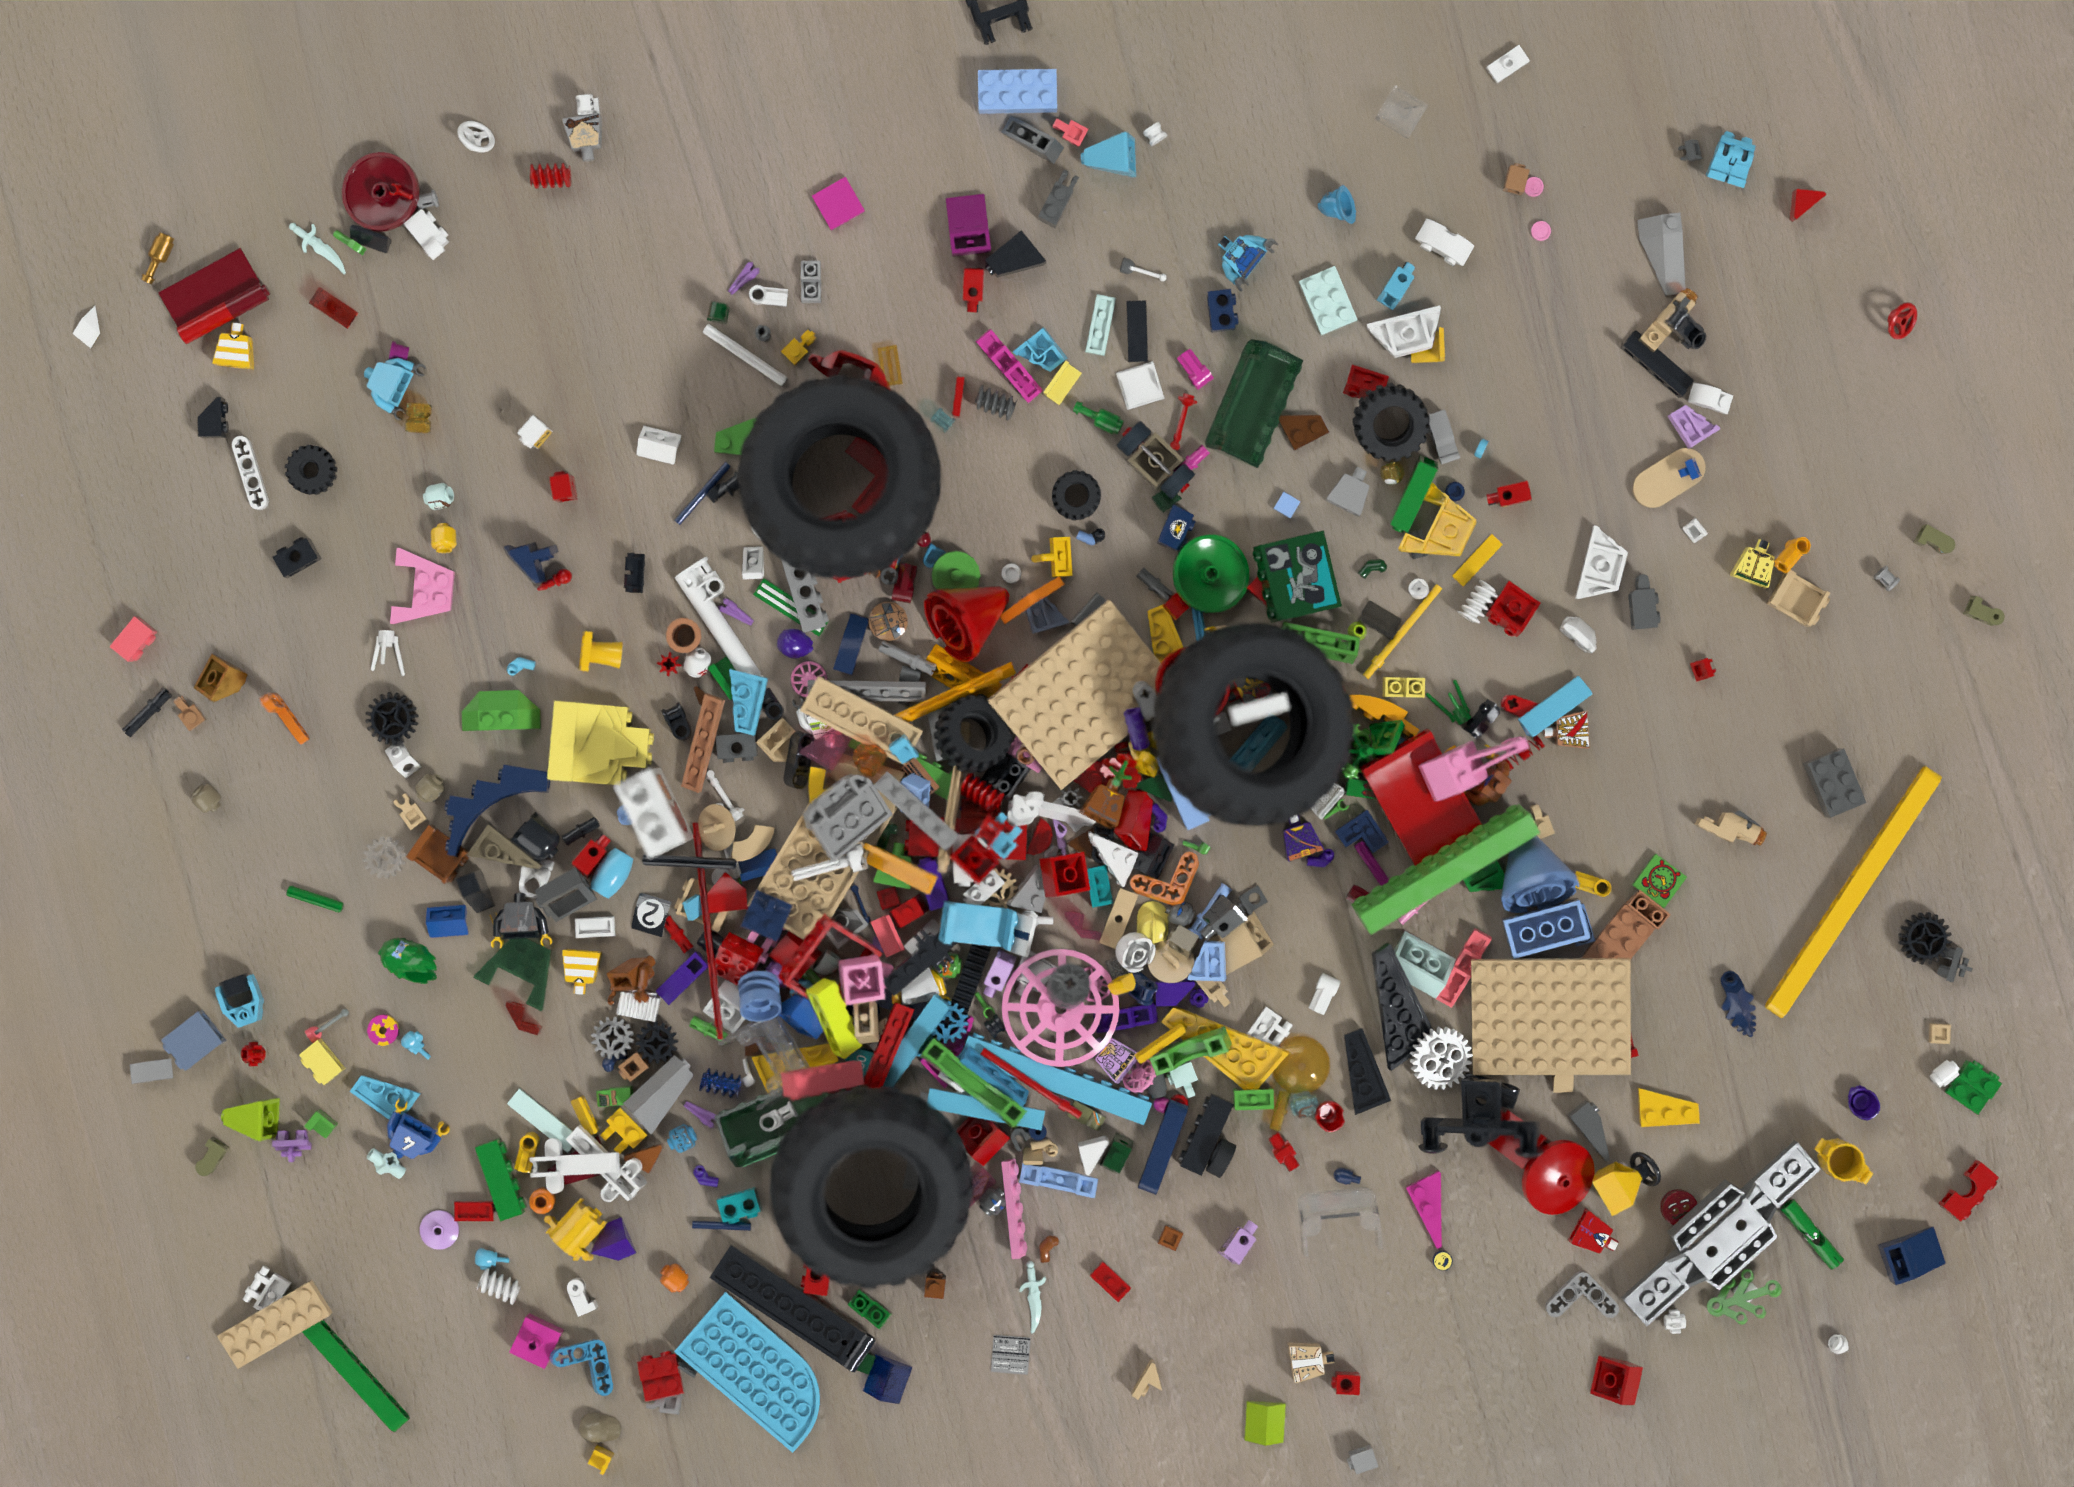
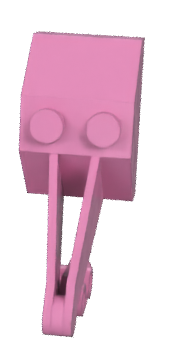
M1518 736L1503 741L1501 745L1477 751L1474 742L1469 741L1418 765L1433 800L1439 801L1478 785L1489 777L1485 768L1528 748L1529 744L1526 737ZM1501 750L1506 751L1505 754L1483 764L1480 758Z

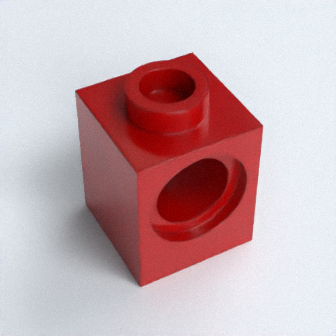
M1335 1371V1377L1331 1378V1388H1334L1336 1394L1360 1395L1359 1372ZM1343 1379L1351 1381L1348 1387L1340 1386Z

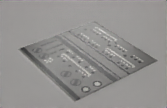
M994 1335L991 1372L1028 1375L1031 1338Z

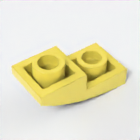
M1383 677V697L1425 698V678Z

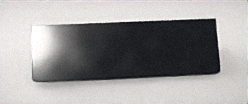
M1635 330L1620 348L1676 397H1683L1694 380L1658 348L1654 352L1648 349L1638 340L1642 335Z

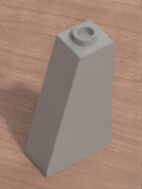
M674 1055L623 1103L650 1134L654 1132L694 1076L689 1070L690 1064L684 1058L680 1060Z

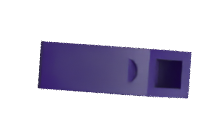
M696 951L655 992L670 1005L708 969V961L699 951Z

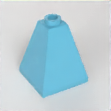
M1123 132L1084 149V153H1081V163L1088 168L1136 177L1135 138L1128 132Z

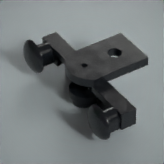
M1462 1079L1463 1119L1424 1117L1421 1120L1423 1143L1418 1147L1424 1153L1437 1154L1445 1151L1448 1145L1441 1142V1136H1444L1446 1133H1463L1466 1141L1474 1147H1483L1488 1142L1497 1139L1500 1135L1514 1136V1139H1520V1147L1515 1149V1153L1524 1158H1535L1542 1155L1545 1151L1544 1148L1537 1146V1139L1541 1135L1540 1122L1503 1120L1501 1080ZM1484 1095L1487 1103H1479L1477 1096Z

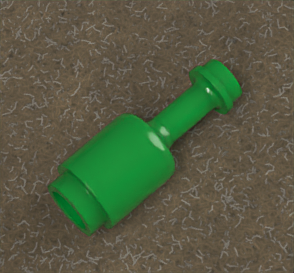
M1077 401L1073 408V412L1077 415L1081 413L1092 418L1095 427L1112 435L1113 433L1118 435L1124 423L1120 416L1105 409L1095 412L1083 406V402Z

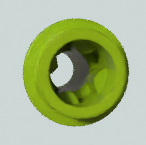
M1353 622L1349 625L1348 635L1359 637L1360 641L1365 638L1367 628L1363 623ZM1359 627L1362 633L1357 634L1356 628Z

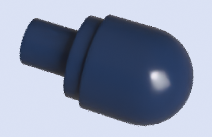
M1338 1168L1334 1172V1179L1338 1183L1350 1185L1351 1182L1360 1184L1361 1176L1354 1175L1350 1169Z

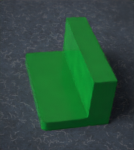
M726 656L716 664H712L708 669L727 697L733 700L729 669L735 670V668Z

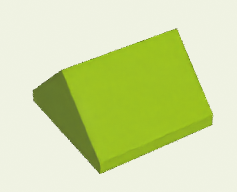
M1247 1401L1244 1440L1264 1446L1284 1443L1286 1403Z

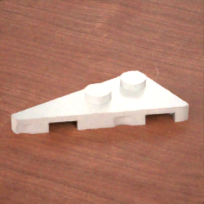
M1089 833L1088 836L1092 845L1097 847L1100 852L1099 856L1104 864L1108 866L1109 872L1115 876L1117 885L1125 887L1139 853Z

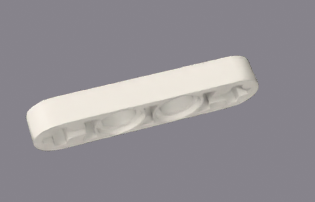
M237 436L232 441V449L249 504L254 509L263 510L268 506L269 500L252 444L248 438ZM240 440L242 442H246V445L244 446V451L246 453L249 452L250 455H243L241 457L239 456V454H243L242 449L237 448V445L240 444ZM246 458L252 460V467L250 469H244L242 466V462ZM251 477L258 479V485L255 488H251L248 485V480ZM261 489V492H257L259 498L264 500L261 502V506L254 503L257 497L254 493L251 495V491L254 492Z

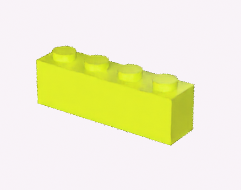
M823 978L806 990V993L833 1054L845 1059L862 1047V1044L855 1038L853 1019L848 1014L846 1004L839 994V986L834 981Z

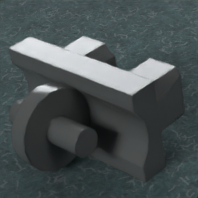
M1957 947L1956 949L1950 948L1949 951L1944 950V958L1953 961L1951 967L1940 964L1937 974L1946 978V981L1954 983L1958 968H1960L1958 976L1963 978L1966 971L1972 972L1973 968L1967 967L1969 963L1968 958H1963L1962 965L1959 964L1964 949Z

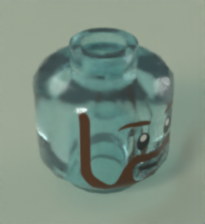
M1309 1091L1292 1095L1291 1101L1288 1102L1293 1116H1297L1299 1119L1315 1114L1316 1106H1319L1316 1095H1311Z

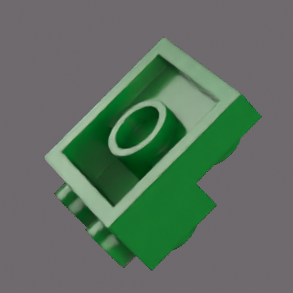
M1966 1060L1958 1071L1959 1076L1951 1081L1944 1093L1979 1115L1989 1099L1992 1100L2002 1083L1998 1081L2000 1077L1989 1071V1073L1983 1071L1984 1066L1973 1060L1971 1063Z

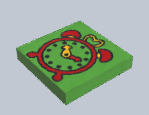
M1654 854L1632 886L1641 890L1658 905L1665 908L1687 876L1660 856Z

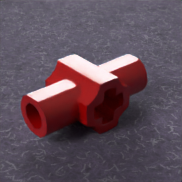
M1279 1132L1268 1138L1273 1146L1271 1151L1280 1164L1284 1163L1289 1172L1300 1166L1294 1157L1296 1155L1295 1150L1288 1140L1284 1141Z

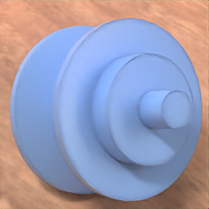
M624 805L620 806L617 809L619 822L623 825H631L632 822Z

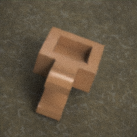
M179 696L173 701L182 711L178 717L189 731L207 720L196 704L189 706L183 696Z

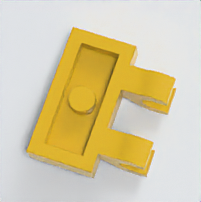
M620 1107L606 1121L610 1126L600 1136L606 1141L616 1131L623 1138L614 1148L620 1154L629 1145L634 1149L648 1134Z

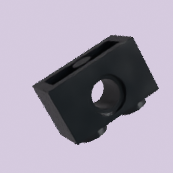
M300 537L293 541L294 545L287 548L285 546L276 551L277 555L272 558L284 578H290L322 559L311 539ZM295 551H298L300 553V559L294 562L292 559V554Z

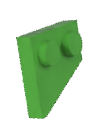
M756 418L716 432L714 452L741 455L742 444L752 429Z

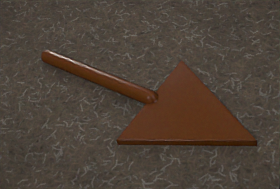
M1094 827L1066 844L1075 849V853L1084 852L1085 856L1091 859L1092 843L1088 835L1093 833Z

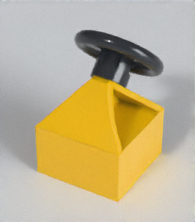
M1634 1152L1630 1156V1167L1615 1161L1596 1171L1592 1183L1613 1216L1633 1206L1641 1182L1647 1186L1658 1185L1661 1180V1173L1658 1165L1649 1155L1643 1152ZM1639 1157L1641 1163L1636 1166L1635 1160ZM1647 1162H1648V1163L1651 1165V1167L1653 1168L1654 1173L1650 1170V1167L1648 1166Z

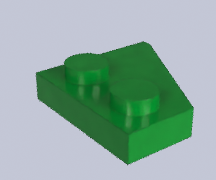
M1402 720L1369 724L1372 732L1370 735L1373 742L1372 747L1376 755L1394 752L1405 727Z

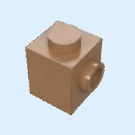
M1514 163V166L1510 165L1502 191L1522 195L1525 191L1530 170L1525 169L1526 166Z

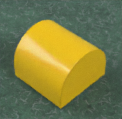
M1132 973L1116 977L1107 986L1113 995H1120L1134 990L1135 979Z

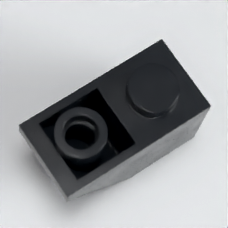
M216 397L197 417L198 437L226 438V433L229 432V424L226 421L228 402H225L224 398Z

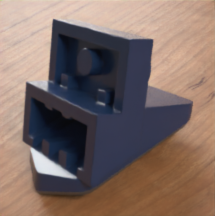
M536 542L519 547L511 545L503 547L506 555L531 582L536 584L546 580L541 562L554 558L553 554L559 552L557 545L538 549Z

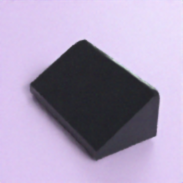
M354 224L350 226V238L371 249L383 253L388 252L392 241L389 237Z

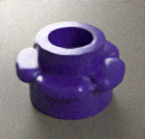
M1195 989L1190 993L1189 1001L1191 1005H1195L1197 1008L1204 1007V1004L1209 1000L1202 989Z

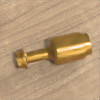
M161 232L158 236H155L148 252V256L152 260L146 274H142L141 280L150 284L155 281L153 276L159 263H166L174 246V238Z

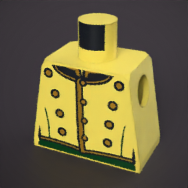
M1758 539L1755 549L1751 547L1745 548L1730 576L1762 588H1769L1775 559L1774 556L1766 553L1770 543Z

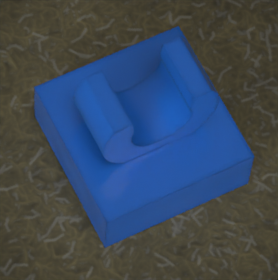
M1695 458L1685 461L1686 468L1678 470L1681 478L1689 474L1692 480L1702 476Z

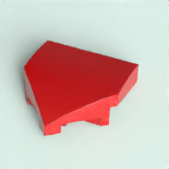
M724 872L707 893L709 913L748 909L745 887L727 872Z

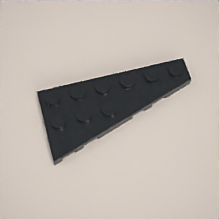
M1385 943L1372 952L1387 1067L1392 1071L1412 1057L1410 1052L1416 1051L1413 1045H1419L1417 1038L1423 1040V1033L1425 1032L1427 1035H1430V1029L1433 1028L1391 944Z

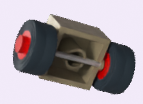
M1139 421L1133 428L1129 426L1123 432V438L1117 444V447L1126 456H1130L1137 448L1139 449L1128 460V463L1155 489L1168 477L1160 489L1169 498H1174L1179 492L1183 493L1190 486L1188 482L1195 476V473L1186 464H1182L1173 472L1184 459L1156 432L1144 443L1151 434V430L1143 422Z

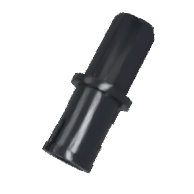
M593 817L581 825L577 824L576 828L561 835L562 839L569 846L581 837L585 838V835L600 827L599 821L596 817Z

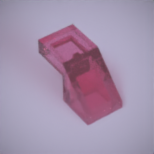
M1064 912V916L1081 938L1101 939V931L1082 929L1084 913Z

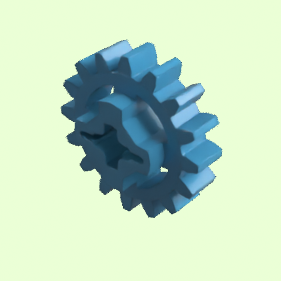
M949 1000L948 1003L951 1007L942 1020L949 1017L950 1021L956 1023L946 1027V1023L940 1022L938 1025L943 1030L942 1033L936 1028L931 1036H938L937 1041L943 1038L944 1043H947L948 1039H951L952 1043H954L955 1037L961 1039L962 1035L960 1033H966L967 1030L964 1026L969 1025V1022L965 1021L969 1016L962 1013L965 1008L958 1009L959 1003L952 1006V1002ZM953 1010L959 1015L960 1019L953 1015ZM959 1027L958 1031L951 1035V1029Z

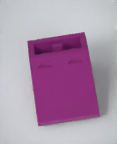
M977 194L946 198L952 257L990 253L991 245L985 195Z

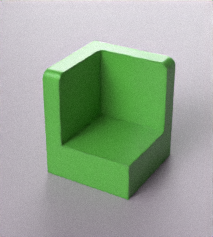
M319 1109L304 1127L309 1131L314 1129L322 1137L327 1138L339 1123Z

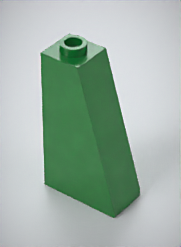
M1421 454L1419 455L1390 521V525L1393 526L1394 530L1400 533L1404 531L1409 532L1436 475L1438 462Z

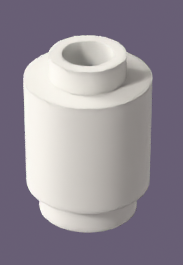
M1946 1060L1935 1068L1929 1077L1938 1088L1945 1087L1959 1076L1958 1071L1960 1068L1954 1061L1949 1062Z

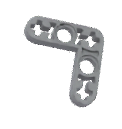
M1585 1271L1575 1273L1545 1304V1309L1550 1316L1559 1317L1584 1294L1604 1316L1613 1318L1619 1312L1618 1304ZM1580 1276L1583 1278L1587 1277L1585 1280L1590 1285L1589 1288L1582 1283L1578 1284ZM1566 1289L1573 1290L1574 1295L1571 1299L1563 1297ZM1594 1289L1601 1291V1297L1597 1300L1591 1298V1292ZM1560 1296V1298H1561L1566 1304L1563 1305L1562 1303H1560V1304L1557 1306L1559 1310H1558L1557 1312L1554 1311V1310L1551 1312L1550 1310H1551L1552 1308H1551L1550 1305H1551L1552 1303H1553L1554 1305H1556L1557 1303H1559L1560 1301H1559L1557 1298ZM1604 1299L1610 1306L1614 1304L1612 1307L1614 1311L1612 1313L1610 1311L1605 1312L1607 1308L1601 1303Z

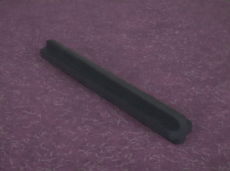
M643 855L642 864L646 866L736 869L737 860L734 858L657 855L649 858L648 855Z

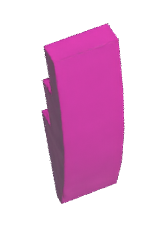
M991 329L975 341L1027 403L1043 391Z

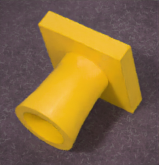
M583 631L578 670L589 671V663L603 664L620 669L623 642L592 641L593 632Z

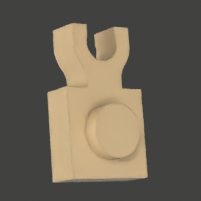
M405 793L402 795L405 798L404 804H400L398 799L393 801V803L403 810L399 815L409 829L413 830L428 818L417 803L411 805L410 797Z

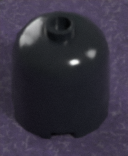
M534 812L530 816L531 818L523 823L509 841L535 861H542L547 857L551 859L559 851L556 848L560 841L559 834L537 812Z

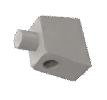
M1356 467L1352 476L1344 474L1325 501L1359 517L1369 490V485L1362 482L1367 472Z

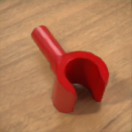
M391 184L396 187V192L389 191L390 195H402L410 200L413 198V195L403 191L400 184Z

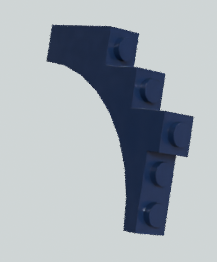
M503 765V769H499L498 773L500 784L477 780L471 790V795L474 796L473 799L450 796L449 800H446L444 808L447 811L446 815L454 817V820H451L449 824L451 837L446 841L445 851H448L447 855L458 857L461 844L469 828L490 806L516 794L529 792L549 793L551 780L547 779L548 772Z

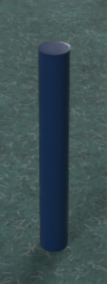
M692 1221V1229L751 1231V1223L736 1222L728 1224V1222Z

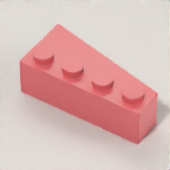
M856 1060L781 1072L784 1096L791 1097V1100L802 1099L805 1096H820L824 1092H828V1094L839 1092V1089L844 1088L852 1090L854 1087L864 1085L861 1061Z

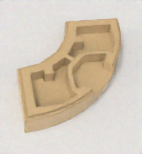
M754 825L753 831L748 838L733 842L731 858L736 859L738 862L751 859L760 854L770 843L775 828Z

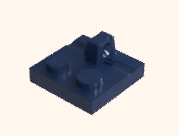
M756 890L741 927L777 942L793 905Z

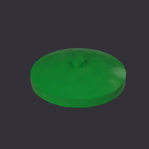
M1203 535L1187 542L1178 552L1173 564V582L1178 595L1188 606L1204 613H1218L1230 609L1244 596L1249 583V566L1244 553L1233 541L1220 535Z

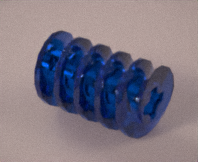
M708 1068L702 1075L699 1091L706 1087V1093H709L713 1088L715 1095L721 1090V1095L725 1096L728 1092L729 1098H732L736 1093L738 1100L742 1084L741 1075L734 1079V1075L731 1073L727 1078L726 1071H723L721 1076H719L717 1069L711 1074V1069Z

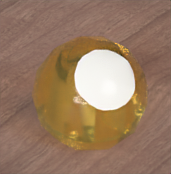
M1399 462L1383 465L1380 469V477L1388 485L1400 483L1405 475L1404 468Z

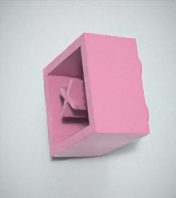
M877 955L838 960L841 997L846 1005L885 999L882 962Z

